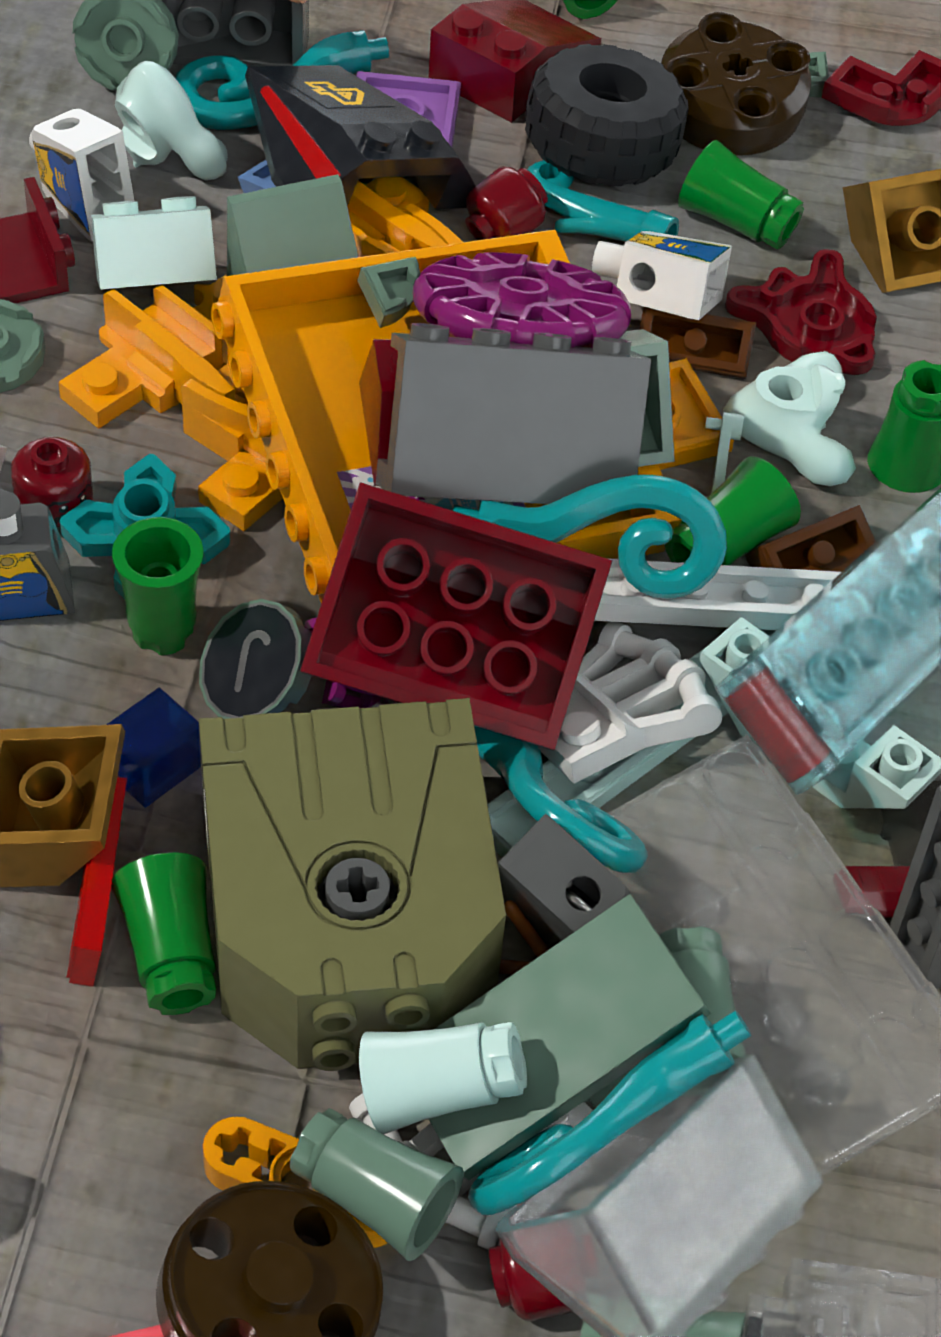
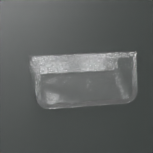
M754 1054L734 1059L735 1064L730 1068L707 1077L657 1112L643 1119L566 1176L536 1195L517 1204L496 1225L495 1230L511 1259L602 1337H686L685 1332L700 1316L716 1309L728 1297V1292L726 1291L728 1285L741 1272L754 1267L767 1255L765 1248L767 1243L779 1231L790 1227L802 1218L805 1213L803 1205L824 1183Z

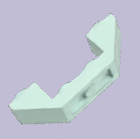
M740 617L701 651L699 660L740 735L779 762L728 695L736 686L758 671L763 673L825 755V758L816 767L800 778L840 808L905 809L941 774V758L895 725L870 746L786 686L784 679L791 652L744 618Z

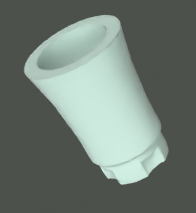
M481 1022L453 1028L411 1032L367 1031L362 1035L360 1041L359 1068L364 1100L375 1129L382 1134H387L413 1123L444 1114L497 1104L499 1098L523 1094V1089L527 1088L526 1061L522 1051L520 1035L513 1022L489 1027Z

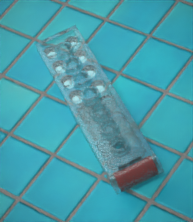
M941 488L891 533L872 544L729 672V675L715 687L716 691L796 795L807 791L829 775L838 766L839 762L941 663Z

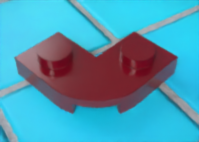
M919 50L894 76L853 56H849L825 81L822 98L842 107L848 112L855 113L876 123L891 126L918 124L933 117L941 108V59Z

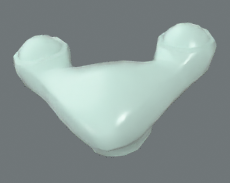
M143 61L134 67L117 87L115 108L124 125L122 131L125 148L133 159V166L136 168L140 165H157L163 162L171 150L180 155L185 166L196 177L202 180H215L223 176L227 168V149L222 141L216 138L210 130L201 126L184 88L166 68L155 62Z
M824 351L802 355L785 367H774L761 372L755 381L731 396L723 409V412L744 415L741 436L745 440L765 451L787 459L805 478L814 484L834 486L846 483L856 469L852 452L836 440L820 435L821 430L826 428V421L835 410L846 385L842 367L831 353Z

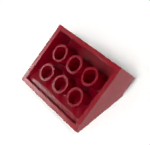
M360 482L300 672L399 703L424 701L426 703H438L451 699L470 698L474 726L554 751L613 560Z

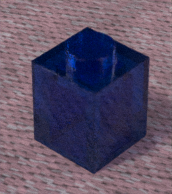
M160 687L106 724H122L125 730L117 777L127 778L126 791L145 808L201 768L199 722Z

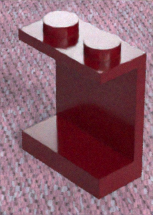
M35 177L24 179L27 213L0 218V299L12 303H20L68 292L67 268L75 266V256L69 235L67 233L59 234L57 231L60 229V223L55 202L52 197L43 198Z

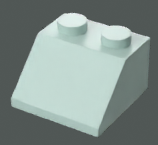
M194 196L161 199L162 209L139 211L138 201L103 204L104 214L91 215L96 277L100 290L217 280L210 209L207 206H196V197Z

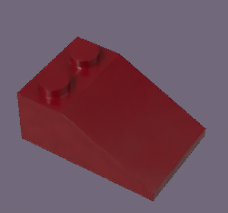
M490 0L461 4L431 29L428 78L461 82V97L512 123L526 111L531 84L535 72L540 65H543L549 58L566 48L571 49L584 44L601 46L602 38L527 0Z

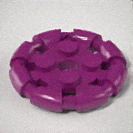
M483 252L476 254L473 259H469L464 255L448 257L426 267L415 280L413 286V301L420 315L430 324L449 327V336L472 338L473 328H491L511 332L510 342L533 345L534 333H548L546 336H553L552 334L571 336V348H575V346L593 348L594 337L620 339L626 332L631 320L630 303L625 294L612 282L602 281L595 272L563 261L552 259L549 264L530 261V255Z

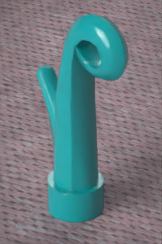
M544 160L536 162L528 168V171L538 179L547 194L548 202L544 206L567 218L559 219L555 222L554 227L558 233L592 234L627 242L641 231L678 236L679 219L655 210L649 213L568 189L574 177H569L559 172L556 167Z

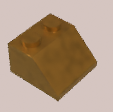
M941 169L843 187L851 242L882 293L941 282Z
M122 724L0 729V887L59 886L105 848L125 738V730Z

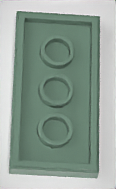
M631 894L621 899L435 1028H453L481 1022L489 1027L513 1022L520 1035L522 1051L526 1061L527 1088L523 1089V1094L499 1098L497 1104L464 1109L428 1119L453 1163L463 1168L464 1178L468 1181L635 1067L645 1057L685 1030L693 1019L701 1014H704L706 1017L712 1014Z

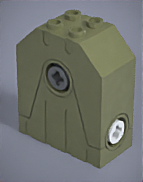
M470 698L451 699L438 703H426L424 701L385 704L372 708L346 707L311 710V712L291 714V712L243 715L241 718L223 719V717L199 719L202 795L222 1015L297 1069L316 1067L324 1071H338L348 1068L354 1063H359L360 1041L365 1032L433 1030L498 985L506 911Z

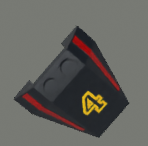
M339 65L248 66L245 78L271 180L276 187L338 174L343 184L348 207L359 178L411 176L435 209L467 208L466 196L476 185L458 155L432 121Z

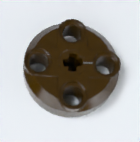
M713 12L705 15L700 20L698 27L684 32L668 46L661 61L664 68L669 73L672 72L677 78L685 98L688 100L689 109L683 139L701 149H705L712 141L718 140L736 156L763 153L784 143L796 131L806 111L811 89L809 70L811 59L809 52L799 43L786 40L762 26L741 22L740 19L732 14Z
M254 1181L232 1186L216 1193L198 1206L173 1237L161 1266L156 1289L157 1314L164 1337H323L321 1331L332 1332L339 1337H374L378 1328L383 1301V1277L380 1263L370 1239L356 1220L341 1206L326 1196L303 1186L280 1181ZM297 1235H307L314 1238L320 1246L306 1244ZM193 1248H207L213 1251L219 1259L204 1258L194 1251Z

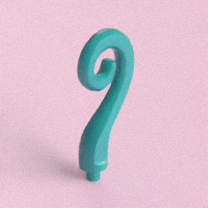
M364 30L344 32L319 41L292 66L339 65L352 74H357L358 71L371 72V61L389 58V46L386 37L368 40ZM207 56L191 61L176 73L174 78L187 93L202 127L217 130H233L257 125L245 78L248 68L245 62L231 56ZM213 79H226L230 81L219 87V102L207 100L200 96L197 89L205 82Z
M631 475L614 478L588 486L553 503L540 507L525 508L481 500L479 510L455 504L453 507L455 512L555 543L600 519L620 511L650 508L670 513L684 521L690 528L693 536L691 554L680 567L672 570H658L651 567L646 561L645 552L650 546L663 545L672 539L674 531L671 524L666 520L657 518L638 520L626 530L620 538L618 545L619 566L626 580L640 592L656 598L683 597L702 589L716 575L727 551L726 529L714 505L696 489L678 480L664 476Z
M474 726L480 759L485 760L505 780L508 788L520 805L537 822L547 814L601 864L613 871L635 873L645 864L648 857L645 845L628 827L605 811L584 800L570 799L563 802L546 786L543 781L541 750L537 745Z
M735 1010L713 1025L704 1014L693 1019L685 1030L641 1060L610 1094L575 1127L566 1124L548 1127L487 1168L471 1185L468 1195L471 1206L482 1215L498 1214L516 1206L566 1176L622 1133L657 1112L707 1077L723 1072L733 1066L735 1062L729 1050L752 1036L742 1017Z

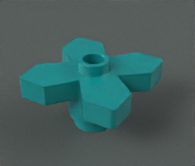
M148 454L124 471V487L116 495L113 504L85 500L60 519L62 537L82 557L112 556L113 544L117 536L127 526L139 520L152 517L172 518L190 526L199 535L203 544L204 554L201 564H206L230 545V528L209 507L175 508L176 474L155 454ZM115 569L113 577L114 588L125 599L122 583Z

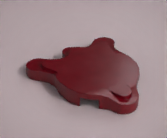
M830 249L818 251L813 257L810 273L806 276H798L786 267H777L770 273L766 283L761 286L739 285L732 287L728 291L725 303L727 312L743 320L756 322V327L764 334L771 347L783 358L794 362L802 355L826 351L836 357L844 374L861 375L872 369L876 354L872 344L875 338L877 316L872 304L866 297L853 288L845 279L844 259L838 251Z

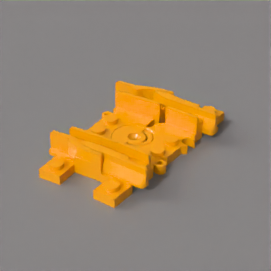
M403 177L376 178L366 185L360 181L357 182L348 204V211L358 257L463 243V241L448 227L428 213L429 200L419 188ZM224 276L210 285H194V303L197 305L196 307H191L162 284L153 289L154 303L144 310L138 308L115 289H110L103 294L105 325L99 329V339L109 350L60 380V398L98 429L142 400L160 414L180 403L183 412L184 433L227 460L224 465L198 486L199 502L242 531L247 530L283 497L280 489H272L266 473L267 453L261 438L255 439L250 431L247 418L248 401L243 388H236L233 384L229 369L230 352L225 338H217L213 329L211 308L212 304L219 300Z

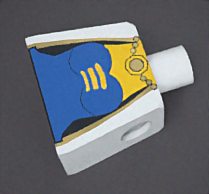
M72 109L33 128L29 137V144L36 154L42 189L46 197H52L56 207L89 241L93 242L91 215L104 214L103 204L134 201L123 131L82 109Z
M641 231L625 242L624 246L599 241L593 256L592 272L601 276L618 279L617 287L625 294L629 303L700 320L723 298L732 246L651 231Z

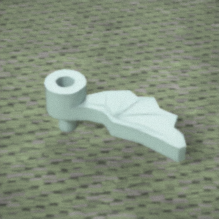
M723 412L722 419L706 417V429L720 430L712 492L725 481L730 439L740 441L744 415Z

